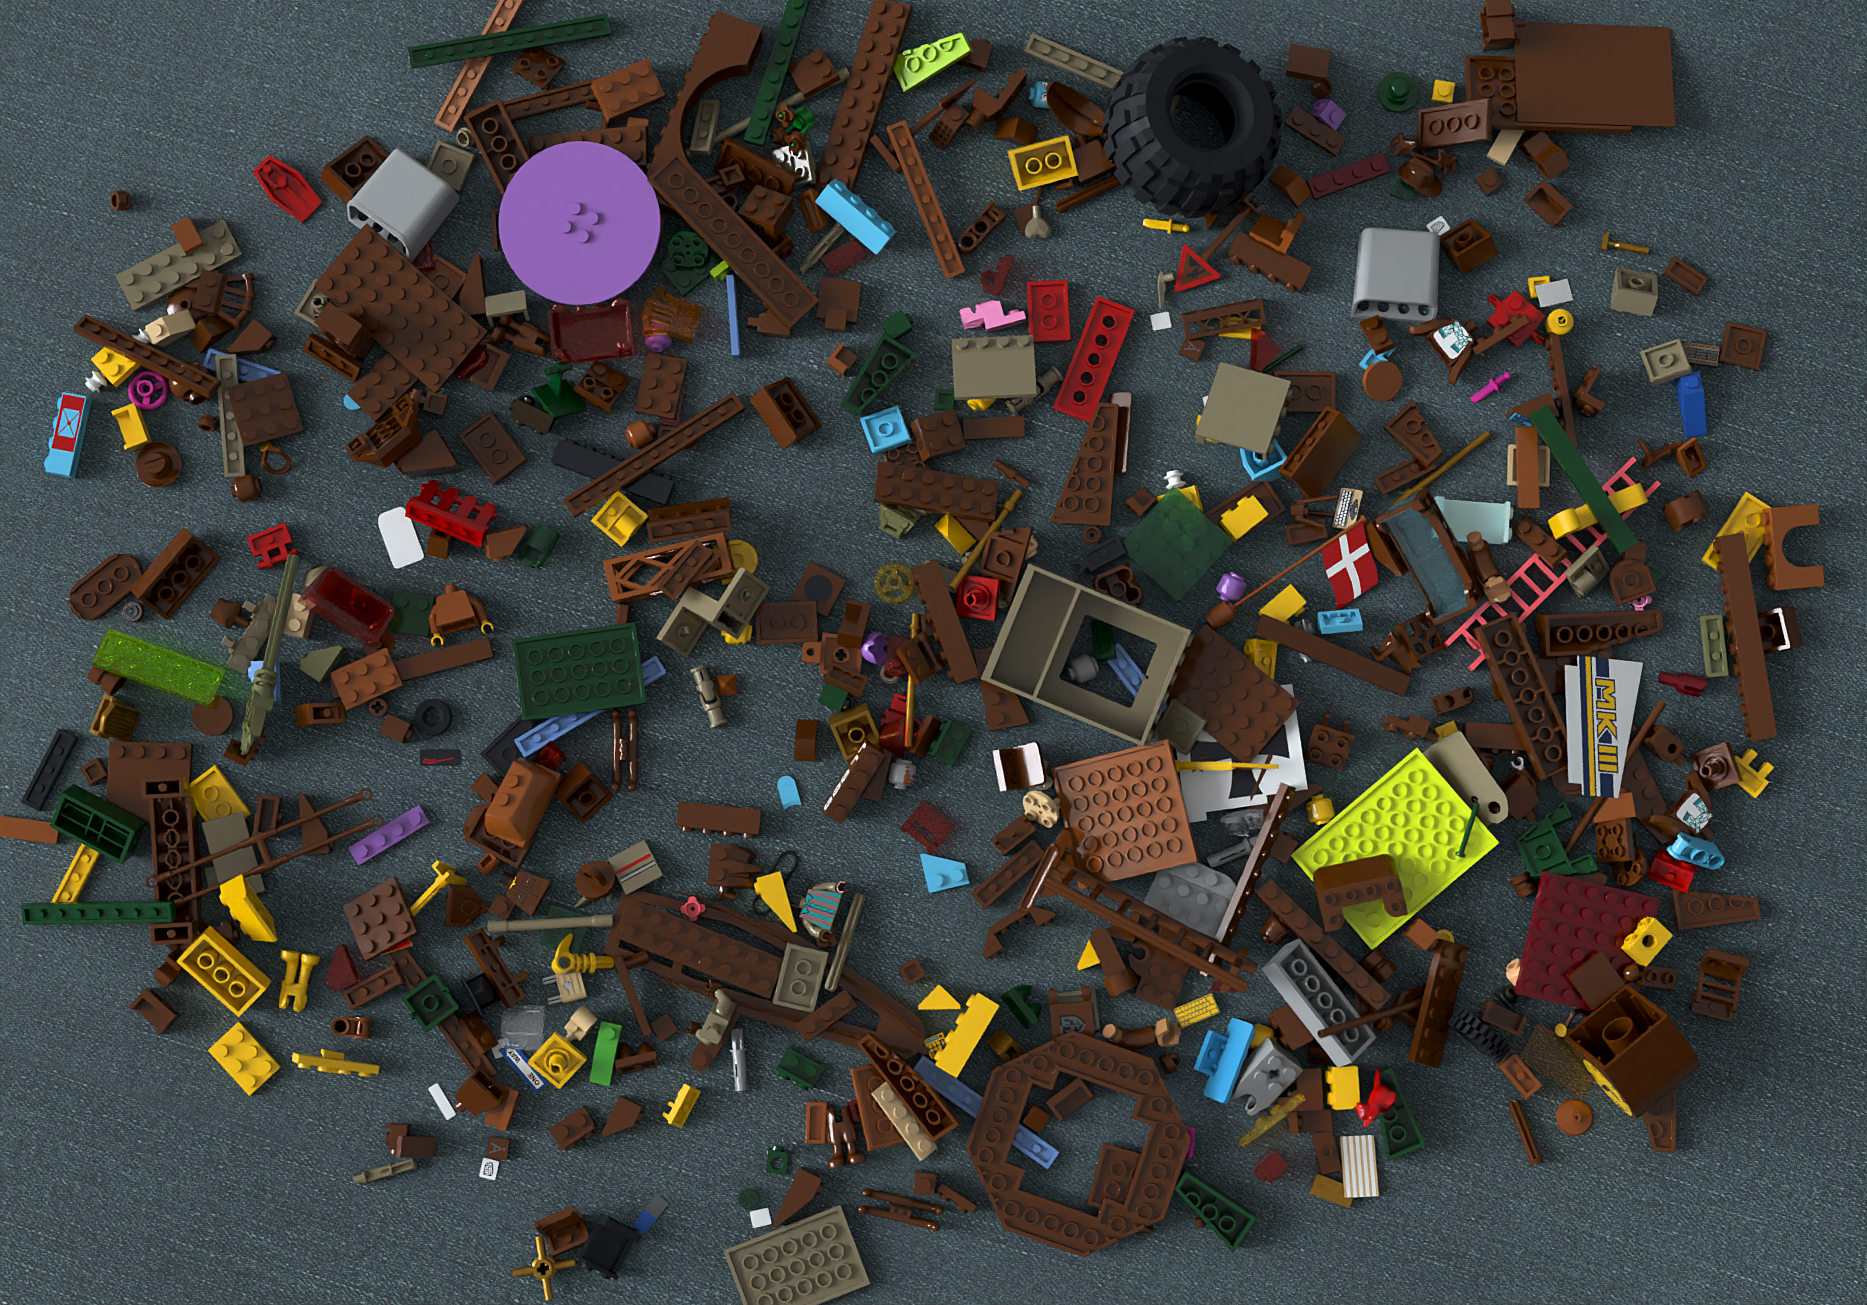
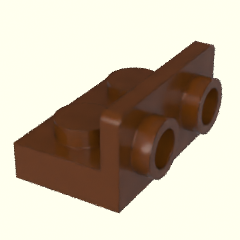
M583 1106L549 1128V1131L559 1145L560 1151L563 1149L569 1151L578 1145L576 1141L581 1137L586 1140L595 1134L593 1129L598 1126L586 1107Z

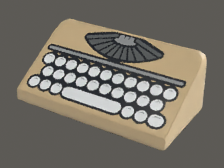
M1341 488L1332 525L1333 528L1345 530L1356 522L1363 491Z

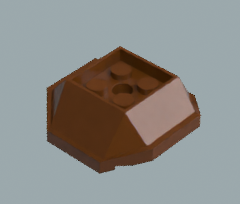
M407 393L391 406L392 410L364 434H358L344 446L355 462L363 461L388 468L421 439L417 417L419 408Z

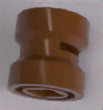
M1527 870L1509 880L1511 885L1517 889L1516 894L1519 899L1538 889L1535 883L1529 880L1530 875Z

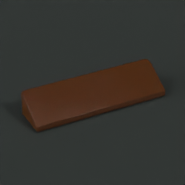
M1132 392L1111 393L1110 403L1119 404L1115 474L1126 475Z

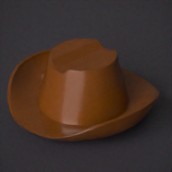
M154 441L147 443L137 454L135 463L136 473L141 482L149 487L159 488L167 486L181 472V456L173 446L165 442Z

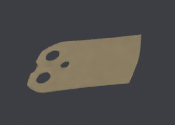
M1461 731L1439 740L1422 753L1471 811L1475 804L1471 801L1472 796L1478 798L1477 803L1480 805L1476 815L1486 828L1491 823H1500L1508 816L1506 795L1483 765ZM1495 801L1500 805L1501 810L1498 814H1493L1489 811L1488 805L1490 802Z

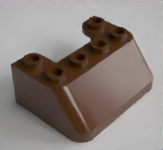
M1380 854L1320 867L1313 874V882L1325 932L1338 930L1343 926L1344 915L1342 907L1383 899L1385 910L1392 917L1408 915L1397 867L1393 857L1388 854Z

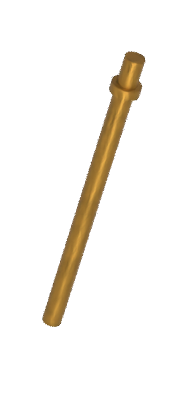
M911 614V625H909L910 639L921 631V626H919L920 614ZM909 673L904 747L911 748L913 742L916 685Z

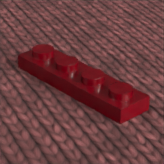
M1382 152L1307 180V184L1312 193L1313 200L1387 174L1390 172V168Z

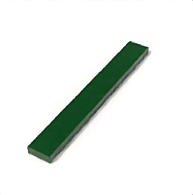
M1547 404L1529 415V419L1618 553L1621 554L1637 544L1638 541Z
M174 901L21 904L23 925L174 923L177 921Z

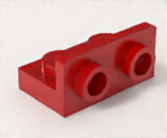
M1659 849L1647 878L1687 894L1698 865L1678 860L1671 856L1667 850Z

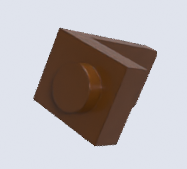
M265 727L262 728L260 737L256 736L248 753L241 755V742L231 738L223 756L246 767L249 760L254 761L259 751L256 747H261L266 738L263 735Z

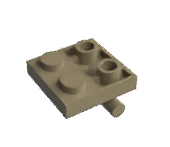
M809 141L805 142L807 147L804 150L799 149L797 152L791 151L789 146L771 151L774 162L799 175L794 187L807 183L809 186L816 184L815 158L812 157Z

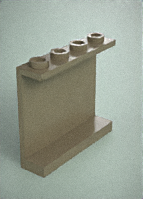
M1220 362L1195 433L1196 442L1204 444L1205 439H1210L1262 454V460L1267 462L1268 456H1272L1275 449L1274 438L1279 437L1281 431L1280 421L1285 419L1288 407H1285L1286 403L1291 401L1294 389H1291V381Z

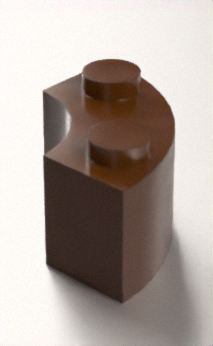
M1530 131L1520 138L1517 146L1529 162L1534 160L1538 171L1550 179L1571 165L1568 161V153L1551 141L1547 131Z

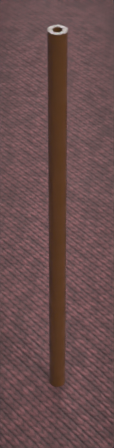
M1659 700L1627 749L1624 769L1667 705L1664 701ZM1597 796L1563 848L1567 857L1606 797Z

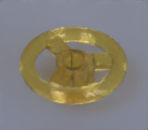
M899 563L884 565L878 570L874 578V589L877 595L888 603L896 604L905 601L910 597L915 586L910 575L912 572L906 566ZM897 569L904 572L907 576L908 587L902 584V578L897 574ZM891 570V574L886 578V585L880 587L882 575L886 571ZM891 580H897L898 584L896 586H892L890 584ZM898 589L905 592L899 597H889L884 594L889 590L895 591Z

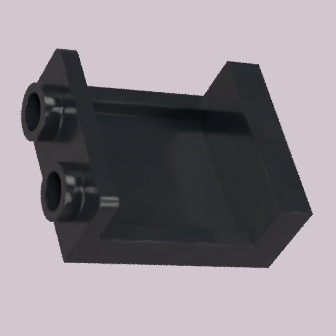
M601 1213L577 1258L582 1262L581 1266L592 1272L595 1269L599 1271L598 1274L603 1278L609 1280L611 1277L617 1280L619 1276L616 1272L633 1241L639 1243L642 1235L636 1229Z

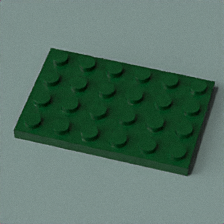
M635 622L512 639L523 722L647 704Z

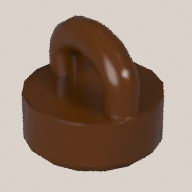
M1328 79L1326 83L1313 81L1311 83L1312 94L1317 99L1330 95L1332 93L1330 81Z
M113 191L110 196L113 210L124 211L130 209L132 202L130 195L126 191Z
M1165 1053L1159 1057L1160 1064L1167 1074L1170 1075L1177 1071L1176 1067L1180 1063L1179 1054L1173 1053L1168 1055Z

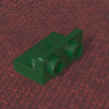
M949 718L947 722H942L938 730L941 735L938 740H933L929 750L932 751L930 756L953 767L971 730Z
M788 1047L776 1070L779 1071L778 1076L787 1081L792 1078L797 1081L796 1085L807 1091L808 1088H814L825 1066Z

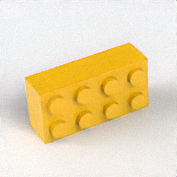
M211 926L176 961L238 1017L272 982Z
M977 992L976 996L971 994L966 1003L969 1006L965 1013L961 1011L955 1021L958 1024L955 1031H949L944 1040L947 1042V1045L944 1049L939 1048L934 1057L937 1067L956 1078L1000 1006Z

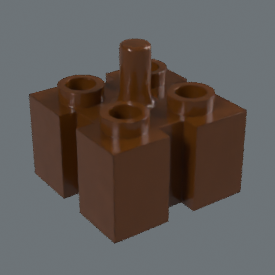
M1486 0L1484 7L1480 10L1483 51L1508 49L1510 43H1513V39L1517 36V27L1526 26L1525 19L1511 18L1515 16V6L1511 5V0Z

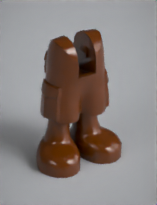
M508 314L500 317L499 325L501 326L497 325L490 341L494 343L502 341L513 343V348L546 357L548 351L536 345L535 342L538 339L552 345L554 338L539 330L536 325L528 321L521 324L514 319L513 314ZM503 327L515 330L519 332V334L514 335L506 331Z
M841 1106L843 1122L836 1123L834 1109H827L828 1144L833 1145L834 1152L833 1157L827 1162L828 1168L847 1165L842 1142H846L849 1164L866 1161L865 1154L860 1153L855 1144L859 1137L848 1106Z

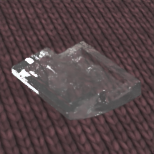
M1247 809L1227 814L1221 817L1220 822L1229 835L1249 837L1250 829H1262L1267 815L1263 809Z
M503 1004L501 1049L539 1050L544 1043L545 1006L513 1005L507 1009Z

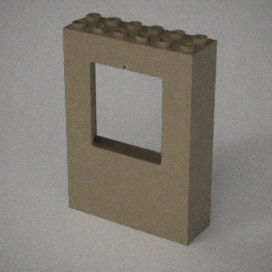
M1030 562L981 679L1143 746L1145 742L1149 743L1154 730L1150 728L1153 723L1157 724L1162 712L1158 710L1160 704L1165 705L1169 696V691H1166L1168 685L1173 686L1177 677V672H1175L1176 666L1182 665L1185 658V653H1183L1184 647L1190 646L1194 634H1191V628ZM1085 615L1097 618L1157 644L1145 674L1149 678L1143 679L1132 707H1126L1060 679L1061 671Z

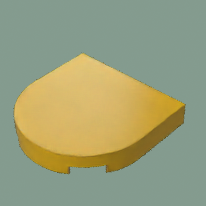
M742 540L729 541L736 573L740 567L746 569L751 574L755 572L758 565V556L755 549L749 543ZM713 545V549L719 551L718 545ZM720 565L718 567V570L723 569V566ZM733 578L721 580L722 585L730 584Z

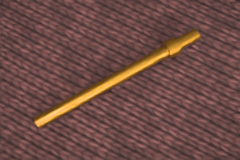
M1485 430L1411 489L1407 488L1403 491L1402 496L1390 505L1393 506L1427 487L1490 438V433Z
M1016 489L1010 499L1004 502L1001 512L949 585L951 589L956 590L977 561L985 549L988 534L997 531L1006 517L1012 514L1016 508L1015 504L1023 494L1021 490Z

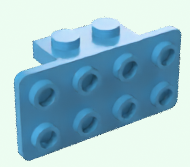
M1232 1018L1225 1036L1208 1030L1194 1066L1195 1070L1210 1075L1203 1092L1204 1096L1224 1104L1228 1103L1236 1080L1239 1078L1242 1064L1247 1057L1251 1040L1255 1036V1025Z

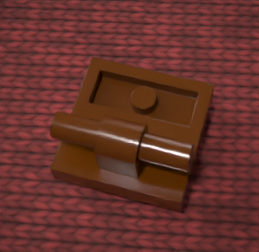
M595 360L576 384L574 391L579 396L585 398L587 403L596 408L600 407L611 414L615 408L613 405L629 386L631 380L600 361Z

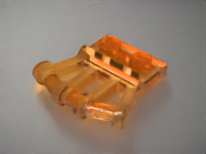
M657 287L653 291V295L646 299L643 305L645 309L640 315L643 322L642 335L645 337L668 335L671 339L675 337L692 343L703 307L679 300L663 288ZM662 299H663L664 301H666V302H667L668 304H670V305H667V304L658 302V300H662ZM653 310H656V311H659V312H662V313L671 315L672 318L667 317V316H664V315H661V314H658V313H655V312H652V311H653ZM651 321L661 323L666 326H651Z

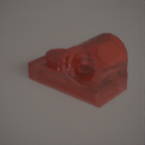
M1005 254L1004 259H999L996 268L999 270V273L993 270H987L982 273L980 287L984 292L1000 298L1013 262L1012 255ZM986 278H993L995 283L992 286H987L984 280Z

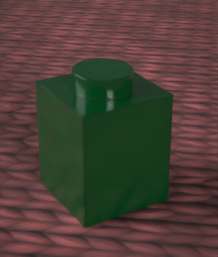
M900 310L881 322V328L887 336L897 341L913 331L912 324L914 322L908 313L904 314Z
M825 683L818 703L841 712L842 709H847L851 698L848 697L849 692Z

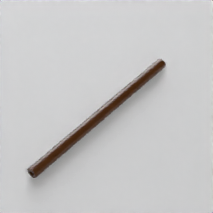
M1423 998L1318 1030L1317 1035L1319 1038H1324L1419 1008Z

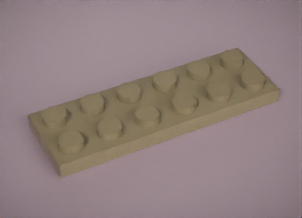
M222 220L200 231L199 233L204 245L188 254L184 252L180 243H177L117 274L116 278L133 311L137 312L185 287V284L201 276L202 269L208 271L218 270L243 257L226 221Z

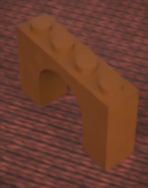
M1818 504L1764 508L1761 522L1764 525L1765 532L1763 534V543L1766 546L1764 559L1768 568L1766 582L1769 590L1825 586L1823 565L1794 566L1786 560L1782 551V542L1789 530L1797 526L1819 524Z

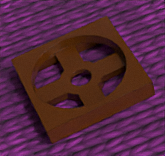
M1425 612L1395 626L1412 663L1446 648L1432 620L1430 621L1427 618ZM1419 622L1427 626L1428 629L1421 628ZM1408 624H1411L1414 630V636L1410 638L1406 632ZM1419 633L1423 634L1424 640L1419 639ZM1431 636L1433 637V647L1429 643ZM1416 643L1420 644L1425 653H1417L1413 645Z

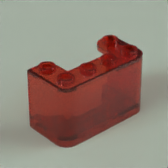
M615 298L610 303V307H607L606 304L596 305L593 309L577 307L575 311H570L564 305H554L552 309H547L552 358L556 363H581L637 355L632 305L629 300Z

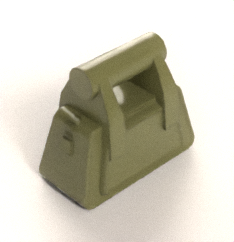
M882 503L879 509V520L881 521L879 529L900 540L903 534L912 529L920 514L910 508Z

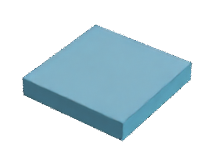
M898 405L860 418L873 456L912 442Z

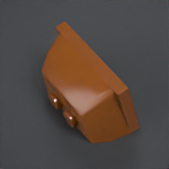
M524 758L514 760L485 814L487 832L526 849L563 776L558 772Z

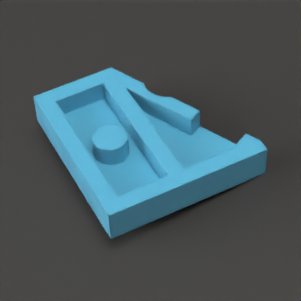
M920 854L929 893L969 884L965 863Z

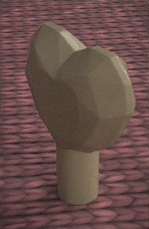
M1032 206L1033 218L1026 225L1025 235L1029 239H1035L1038 236L1048 238L1051 234V228L1047 221L1041 218L1040 206Z

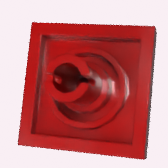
M967 574L958 586L957 615L992 621L997 620L1001 579Z

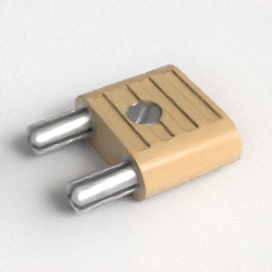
M580 969L578 973H575L574 970H569L563 975L555 973V975L542 979V981L556 978L543 982V984L557 982L560 995L550 997L548 1001L561 999L548 1002L549 1005L559 1002L566 1004L588 998Z

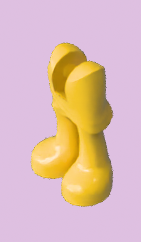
M281 950V958L286 961L287 968L285 979L282 980L279 1008L287 1009L292 995L296 996L293 1010L301 1012L307 1002L306 993L309 986L310 973L313 966L319 963L320 956L302 953L301 955V952ZM301 958V971L298 983H294L297 967Z

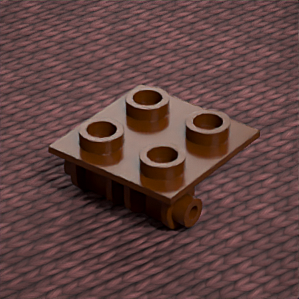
M539 47L525 50L510 68L515 71L516 75L522 76L526 81L530 80L531 84L535 83L540 90L547 91L551 86L549 82L563 68L566 62Z

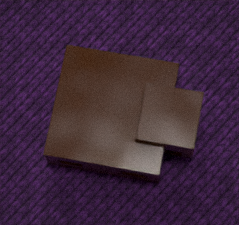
M821 277L816 319L818 321H825V331L846 333L847 324L857 325L862 289L861 282Z

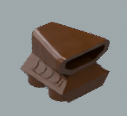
M1129 563L1120 565L1091 579L1095 589L1136 606L1145 601Z

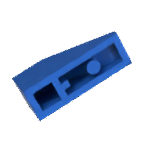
M1696 371L1674 379L1686 438L1707 434L1704 390L1700 371Z

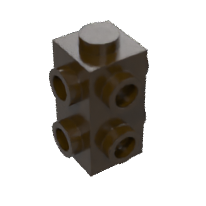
M521 395L517 400L514 399L510 405L509 410L512 412L509 418L514 419L516 424L521 426L527 425L533 428L532 430L535 433L547 435L551 431L555 420L551 418L542 404L536 402L535 398L529 395Z

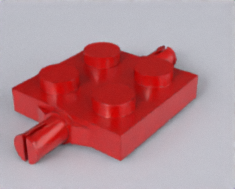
M1516 290L1502 301L1493 293L1489 296L1487 300L1496 308L1487 322L1494 328L1500 325L1508 326L1511 324L1510 319L1519 313L1521 316L1527 314L1529 317V323L1505 337L1518 348L1529 337L1538 344L1545 339L1536 331L1538 324L1545 316Z

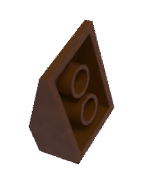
M366 135L326 164L320 179L347 204L389 155Z

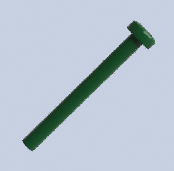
M1298 345L1260 371L1258 369L1255 371L1263 374L1303 349L1302 345Z
M1478 803L1474 804L1459 852L1456 851L1455 855L1462 858L1466 856L1464 851L1480 805Z

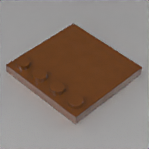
M109 741L106 801L145 821V825H150L149 799H142L141 778L185 776L190 785L193 744Z

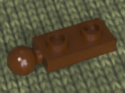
M1628 965L1624 969L1623 974L1628 981L1633 982L1637 980L1636 984L1675 990L1678 969L1653 965H1639L1638 968L1635 965Z

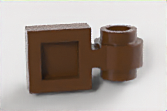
M412 389V392H409V397L418 408L424 404L423 411L444 416L449 398L448 395L428 391L425 397L424 392Z

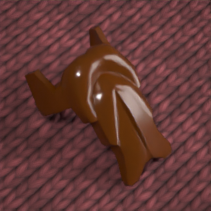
M1390 631V635L1382 640L1380 650L1372 646L1370 651L1378 662L1386 656L1390 659L1392 658L1397 665L1403 668L1405 674L1409 676L1412 669L1422 666V663L1420 661L1412 663L1400 637Z

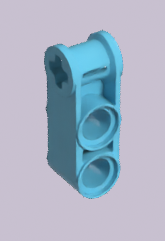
M1680 832L1674 844L1667 848L1669 854L1678 860H1684L1713 870L1721 867L1725 861L1715 843L1689 836L1683 832Z

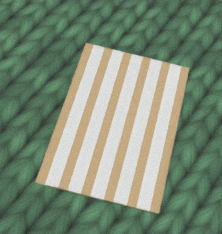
M1374 1135L1340 1137L1344 1197L1379 1196Z

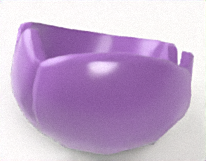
M877 631L872 632L862 642V656L871 663L881 665L888 657V653L884 648L889 643L884 638V634Z

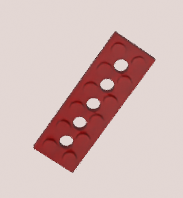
M1096 297L1053 410L1090 424L1135 310L1102 297ZM1107 317L1114 320V325L1110 328L1103 325V320ZM1098 336H1104L1107 339V344L1105 346H1098L1095 339ZM1090 355H1097L1100 362L1097 365H1091L1088 362V357ZM1085 373L1092 376V382L1089 384L1081 381V376ZM1076 392H1082L1085 395V400L1078 403L1074 400L1073 395Z

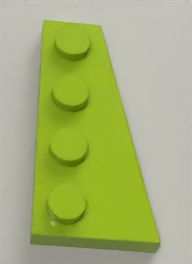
M959 33L940 39L935 43H928L913 50L903 51V53L898 54L894 72L903 91L908 93L972 53L973 50L966 35Z

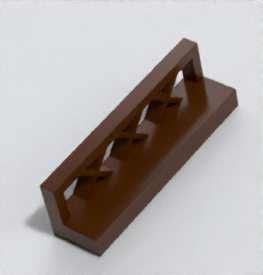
M1260 298L1180 313L1186 340L1266 324L1263 301ZM1259 309L1261 320L1252 322L1246 318L1251 310ZM1231 314H1238L1242 317L1238 325L1232 326L1226 322ZM1211 318H1218L1222 321L1218 329L1212 330L1206 326ZM1198 322L1202 327L1198 333L1190 334L1188 323Z

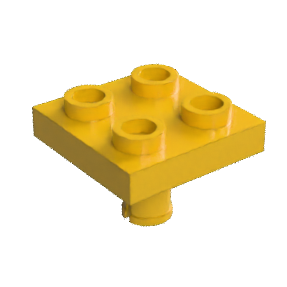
M555 1031L528 1060V1064L560 1089L587 1060V1056Z

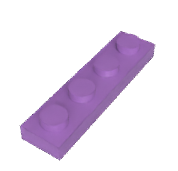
M418 805L348 849L358 866L431 822L421 805Z

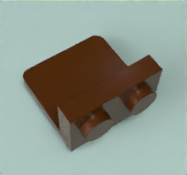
M1600 364L1596 368L1592 367L1590 371H1587L1582 379L1584 385L1582 384L1572 397L1575 400L1572 407L1579 410V414L1586 418H1594L1602 411L1605 405L1602 401L1588 394L1603 367Z
M1038 742L992 751L1000 792L1017 790L1046 782L1047 778Z

